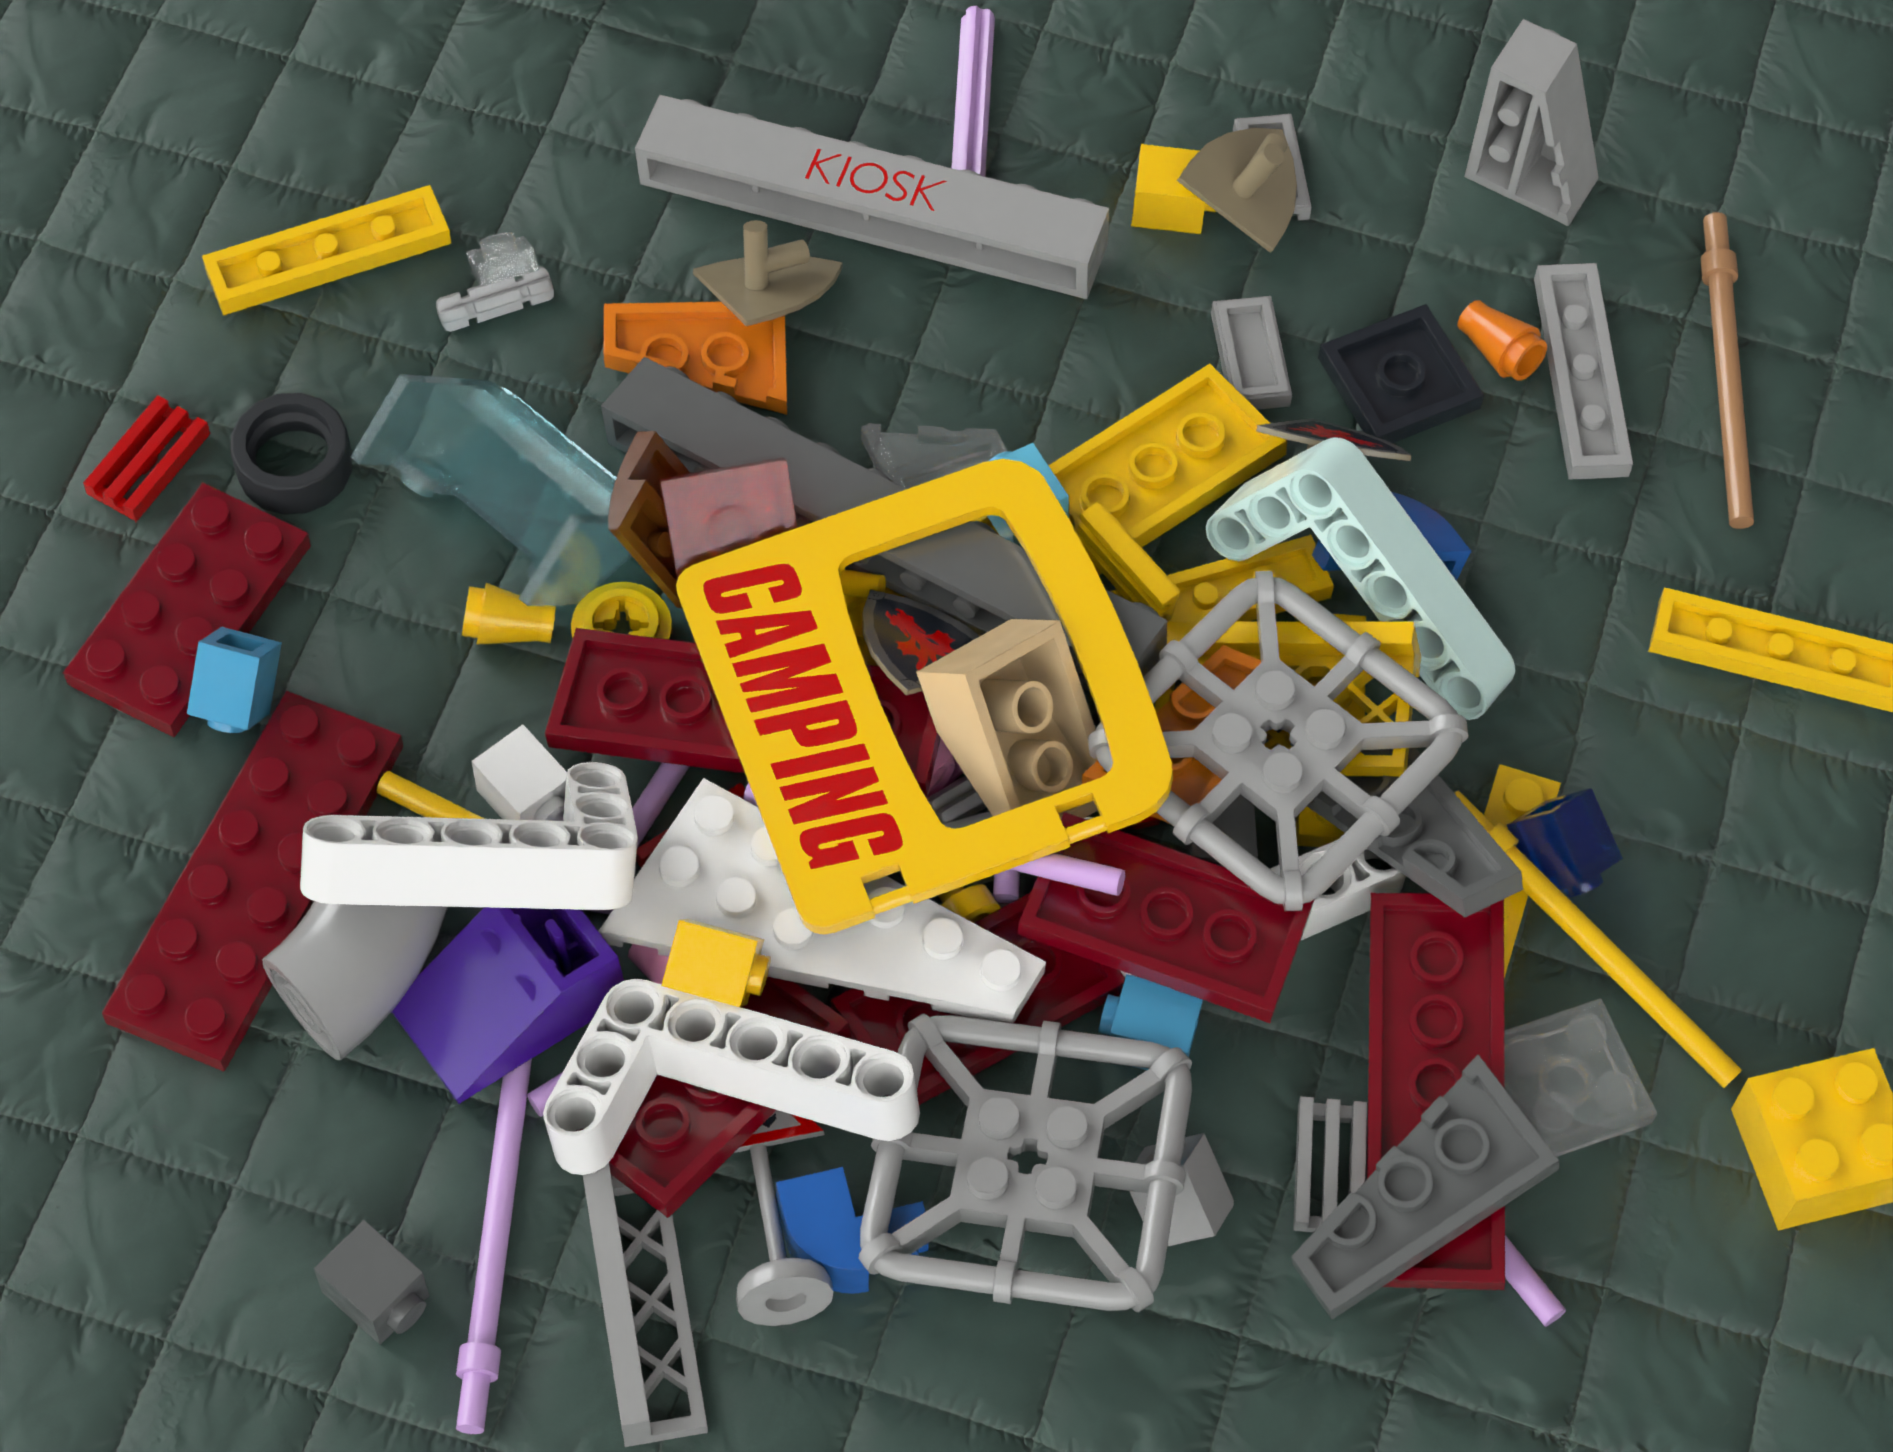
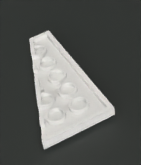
M705 778L702 779L634 878L632 901L625 907L613 909L598 931L609 945L623 947L625 942L658 949V955L669 957L678 921L681 919H691L765 939L761 954L771 957L767 977L827 989L829 984L864 990V996L889 1001L890 996L929 1003L932 1010L1007 1023H1014L1044 975L1046 966L1045 961L930 899L915 904L909 902L876 914L874 919L835 933L825 935L813 933L800 920L758 807ZM887 876L863 884L869 899L904 887V885Z

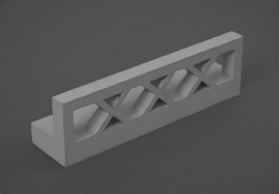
M608 1163L604 1168L595 1173L583 1175L625 1447L708 1433L673 1216L671 1215L667 1218L656 1210L641 1231L617 1216L614 1196L632 1194L634 1192L614 1176H611ZM659 1227L661 1229L663 1246L651 1239ZM620 1233L633 1241L624 1254ZM642 1249L664 1262L667 1266V1275L651 1296L628 1281L626 1275L627 1268ZM670 1290L674 1311L661 1303ZM630 1297L643 1305L634 1318ZM652 1313H655L677 1328L678 1339L662 1360H659L637 1344L636 1334ZM680 1355L682 1357L684 1376L671 1368ZM641 1363L653 1370L645 1383L643 1382ZM665 1378L688 1394L691 1415L650 1422L646 1400L661 1380Z

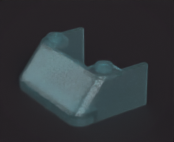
M400 374L350 456L358 464L394 465L403 473L401 476L402 482L422 496L433 497L435 493L457 496L530 557L532 562L527 569L530 581L519 597L527 606L554 605L563 607L564 605L578 604L589 592L599 587L632 557L608 529L610 499L617 477L518 396L493 382L477 379Z

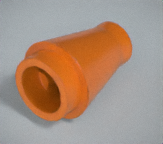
M1481 300L1470 303L1459 317L1458 329L1470 338L1503 378L1511 376L1517 381L1526 379L1540 366L1546 355L1547 343L1541 338L1540 330L1537 327L1495 310Z

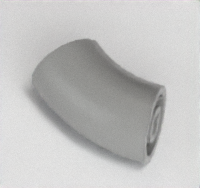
M314 901L298 926L280 945L262 959L263 967L281 999L308 1034L335 1060H342L373 1033L394 1010L413 984L437 940L448 907L326 904Z

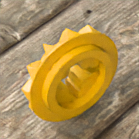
M613 582L592 590L578 603L571 620L572 638L576 628L612 632L609 630L616 628L617 621L620 620V612L626 613V620L629 621L630 629L635 630L629 632V635L669 640L672 633L671 614L664 600L648 587L632 582Z

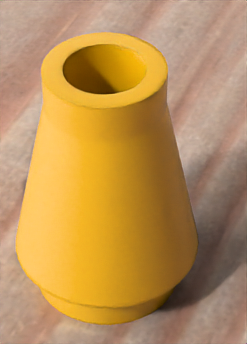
M489 583L485 584V589L469 586L462 636L477 638L476 645L535 641L551 643L556 606L539 603Z

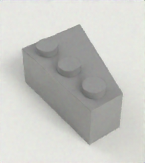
M1523 19L1491 67L1464 177L1566 226L1570 225L1599 178L1577 43L1560 36L1555 31L1544 29Z

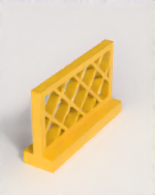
M1167 621V644L1172 640L1180 641L1200 621ZM1236 621L1198 659V662L1202 665L1223 645L1261 660L1257 622ZM1276 622L1280 660L1305 680H1308L1310 677H1325L1345 656L1302 622ZM1344 622L1360 635L1365 632L1371 634L1381 642L1379 649L1415 677H1419L1421 652L1414 622ZM1364 670L1333 700L1340 705L1351 697L1367 713L1366 716L1359 720L1361 723L1394 722L1389 718L1394 712H1396L1395 722L1412 721L1413 707L1395 693L1377 706L1360 690V688L1374 678ZM1175 683L1156 700V712L1169 701L1170 693L1175 689ZM1274 729L1265 732L1269 741L1264 746L1272 750L1279 744L1287 749L1292 747L1288 732L1282 730L1278 733ZM1409 748L1393 749L1392 755H1364L1360 751L1340 773L1346 776L1400 777L1407 769Z

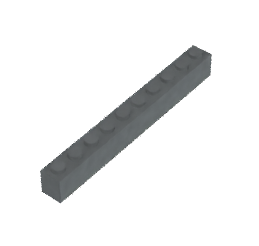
M643 357L601 405L609 445L627 453L638 431H656L710 497L780 533L906 490V488L894 483L880 470L866 469L841 456L832 446L821 442L815 443L791 431L782 421L774 417L765 418L741 406L729 394L714 392L690 380L681 370L670 366L664 367L646 357ZM970 521L846 566L854 571L884 575L887 588L906 598L949 615L968 626L980 636L1010 619L1060 620L1045 587L1023 547L999 536L990 526L980 521ZM1106 590L1144 677L1160 661L1159 653L1167 645V620L1160 617L1155 610L1140 602L1132 603ZM1062 625L1081 686L1090 692L1071 642Z

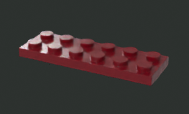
M582 628L575 629L545 730V737L549 748L745 773L696 643ZM866 665L878 699L899 747L925 797H927L941 737L936 731L924 693L921 691L906 696L879 666Z
M286 691L103 1009L102 1015L106 1024L225 1072L273 985L263 967L262 959L280 945L298 926L314 902L304 896L300 890L302 840L305 823L312 818L325 815L366 816L378 795L377 786L380 779L387 771H391L404 748L402 736Z
M1371 893L1367 1179L1376 1170V1164L1393 1146L1397 1147L1420 1123L1421 1115L1439 1096L1443 1098L1462 1077V1071L1477 1055L1481 1057L1505 1089L1504 899L1467 917H1463L1431 893ZM1505 1206L1383 1287L1504 1290Z

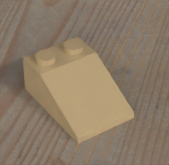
M1010 619L916 672L937 733L992 816L1081 785L1082 774L1097 761V759L1090 756L1088 737L1096 729L1060 620ZM1094 801L1064 812L1085 818L1098 809ZM1064 812L1059 813L1060 819Z

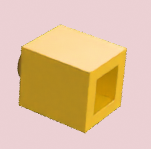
M1141 144L1132 227L1201 234L1204 211H1216L1177 181L1185 167L1199 150Z
M681 919L678 921L661 986L737 1007L747 1005L750 994L761 996L768 976L771 957L761 954L765 939L691 919Z

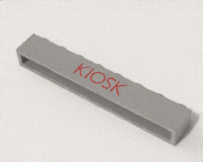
M659 95L635 147L640 185L1087 299L1108 246L1109 208L1095 205L1086 199H1071L1039 191L1030 185L1012 184L981 176L971 170H956L925 162L916 156H901L869 148L860 142H846L814 134L801 127L790 128L759 120L749 114H735L703 106L699 102L690 99L680 100Z

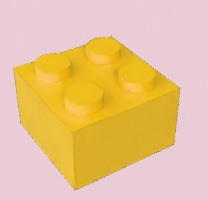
M1874 1048L1747 1079L1731 1111L1778 1231L1893 1202V1093Z

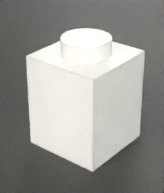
M523 724L472 760L477 792L502 819L563 821L567 772Z

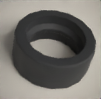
M301 392L279 393L260 400L240 416L231 434V457L237 479L245 495L266 510L280 514H303L323 507L344 490L352 473V450L347 428L339 412L318 397ZM306 431L322 437L328 445V453L325 459L314 469L297 476L273 475L262 471L256 463V454L259 448L270 438L285 432Z

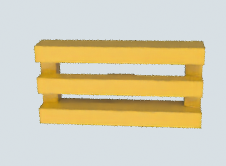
M1097 501L1081 513L1079 519L1082 522L1077 526V531L1079 532L1077 535L1091 561L1126 600L1132 603L1140 602L1155 610L1160 617L1167 621L1171 620L1180 589L1107 508Z

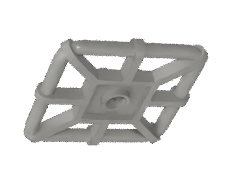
M1255 571V578L1247 579L1233 588L1180 641H1170L1160 651V661L1143 677L1152 703L1179 679L1215 707L1192 731H1169L1162 733L1170 758L1194 757L1222 779L1199 804L1196 803L1192 806L1170 790L1169 797L1156 813L1174 826L1173 835L1184 844L1189 845L1194 842L1260 896L1275 904H1283L1284 911H1302L1304 903L1311 902L1323 894L1379 835L1388 836L1400 824L1398 815L1450 763L1460 748L1461 743L1468 738L1467 721L1465 717L1458 715L1457 711L1446 699L1379 649L1381 642L1371 634L1365 632L1360 635L1300 588L1282 578L1273 577L1272 571ZM1256 604L1261 663L1233 690L1202 666L1198 659L1246 611ZM1275 604L1281 606L1345 655L1315 687L1280 660ZM1364 670L1429 719V721L1361 723L1333 700ZM1100 722L1096 730L1088 737L1089 754L1094 759H1097L1099 764L1108 773L1113 763L1105 732ZM1272 729L1284 730L1290 734L1289 740L1294 746L1287 749L1279 744L1270 750L1264 746L1267 738L1265 732ZM1428 747L1380 797L1368 795L1340 773L1361 750ZM1322 791L1358 820L1307 873L1301 876L1295 818ZM1240 794L1276 822L1280 876L1213 824Z
M921 1014L908 1022L909 1031L905 1034L900 1044L898 1054L906 1057L911 1063L916 1090L925 1055L967 1106V1113L961 1139L913 1132L901 1139L892 1141L872 1138L871 1147L876 1152L860 1227L861 1252L858 1258L867 1271L873 1275L880 1273L882 1276L901 1282L993 1294V1302L1011 1304L1014 1297L1105 1311L1128 1310L1132 1308L1135 1312H1140L1154 1302L1153 1293L1156 1291L1164 1271L1175 1196L1183 1191L1186 1177L1185 1169L1180 1164L1192 1095V1079L1189 1071L1192 1061L1179 1047L1171 1049L1150 1041L1061 1030V1023L1043 1021L1042 1027L954 1015L933 1016L929 1018L926 1014ZM945 1042L1037 1053L1038 1057L1031 1094L1024 1095L983 1089ZM1058 1056L1148 1068L1147 1071L1095 1104L1050 1098ZM1164 1092L1153 1161L1148 1164H1139L1100 1158L1104 1130ZM1024 1151L1036 1152L1038 1157L1046 1159L1047 1163L1046 1165L1036 1164L1031 1174L1019 1173L1018 1162L1011 1159ZM902 1160L956 1167L950 1197L894 1233H887ZM1095 1186L1148 1193L1135 1269L1127 1265L1089 1218ZM960 1222L1005 1228L1000 1260L997 1266L912 1255L913 1252ZM1025 1231L1074 1238L1109 1282L1018 1270Z

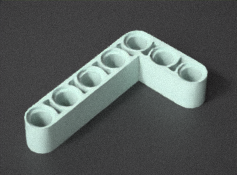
M1336 437L1326 439L1247 481L1208 519L1206 534L1211 546L1220 555L1235 561L1246 560L1310 527L1380 622H1414L1421 652V678L1427 686L1446 699L1457 711L1458 715H1462L1466 720L1478 719L1512 681L1515 674V663L1508 650L1364 454L1346 439Z

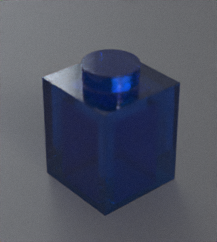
M1592 788L1546 800L1507 824L1508 830L1519 840L1516 847L1559 890L1564 889L1568 897L1586 893L1600 886L1604 882L1600 873L1623 859Z

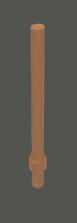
M1715 212L1706 215L1703 219L1706 252L1700 259L1702 281L1705 285L1709 286L1729 525L1735 529H1744L1754 524L1733 291V283L1738 279L1737 257L1735 252L1730 250L1727 216L1723 213Z

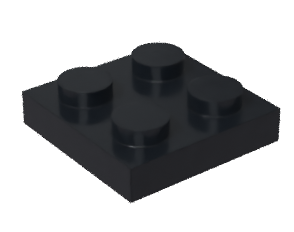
M1427 304L1320 345L1319 361L1362 431L1366 434L1395 443L1481 409L1484 398L1483 392Z

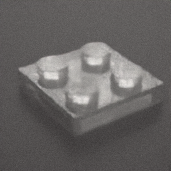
M1601 998L1504 1031L1505 1090L1556 1157L1653 1123L1657 1112Z

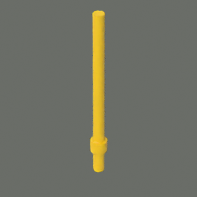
M1459 790L1456 791L1455 795L1520 869L1523 891L1721 1087L1725 1088L1742 1069L1516 847L1519 840L1501 822L1495 826Z

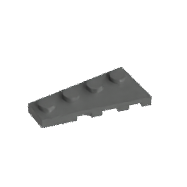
M1409 748L1407 768L1421 755L1416 748ZM1393 749L1361 750L1364 755H1392ZM1344 775L1368 795L1380 797L1399 778L1393 776ZM1439 775L1398 815L1400 824L1388 836L1379 835L1367 848L1463 917H1467L1523 890L1520 869ZM1322 791L1307 805V807L1344 833L1358 820Z
M1477 1055L1462 1071V1077L1444 1097L1439 1096L1421 1115L1420 1123L1397 1147L1393 1146L1376 1164V1170L1355 1193H1349L1291 1256L1292 1264L1333 1320L1558 1171L1559 1159L1485 1062Z

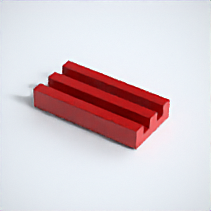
M157 395L83 482L87 495L137 522L211 434L208 422L199 417L192 420L189 418L188 411L179 406L175 409L171 408L168 400ZM178 431L183 432L182 436L128 500L123 498L142 474L145 475L156 463L158 454Z

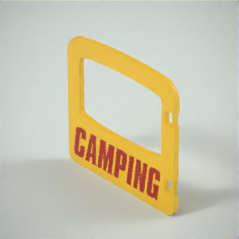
M998 459L979 463L693 564L686 568L678 577L676 588L680 604L800 920L813 933L825 935L844 930L874 919L876 914L909 902L915 904L1067 849L1070 847V844L1105 831L1111 833L1136 824L1156 813L1169 797L1173 781L1172 761L1151 697L1119 617L1088 553L1044 476L1021 461ZM994 515L1006 521L1025 550L1052 601L1089 686L1105 732L1113 764L1110 771L1101 778L971 825L955 829L949 828L940 822L920 789L899 747L861 654L846 607L840 576L846 566L859 560L972 520ZM1094 801L1100 816L1064 828L1059 813ZM898 871L901 872L906 886L869 899L863 884Z

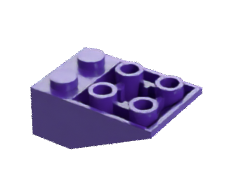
M484 907L417 976L391 1013L457 1103L460 1104L590 1023L606 994L612 987L624 981L618 956L581 909Z

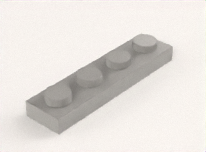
M1597 263L1538 265L1534 283L1544 341L1547 343V358L1568 480L1629 477L1633 460Z

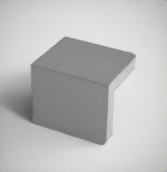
M1205 1133L1185 1137L1180 1166L1185 1169L1186 1177L1183 1191L1175 1196L1168 1246L1215 1236L1234 1206L1233 1197ZM1156 1144L1145 1147L1135 1163L1148 1164L1153 1161ZM1129 1191L1143 1221L1148 1193Z

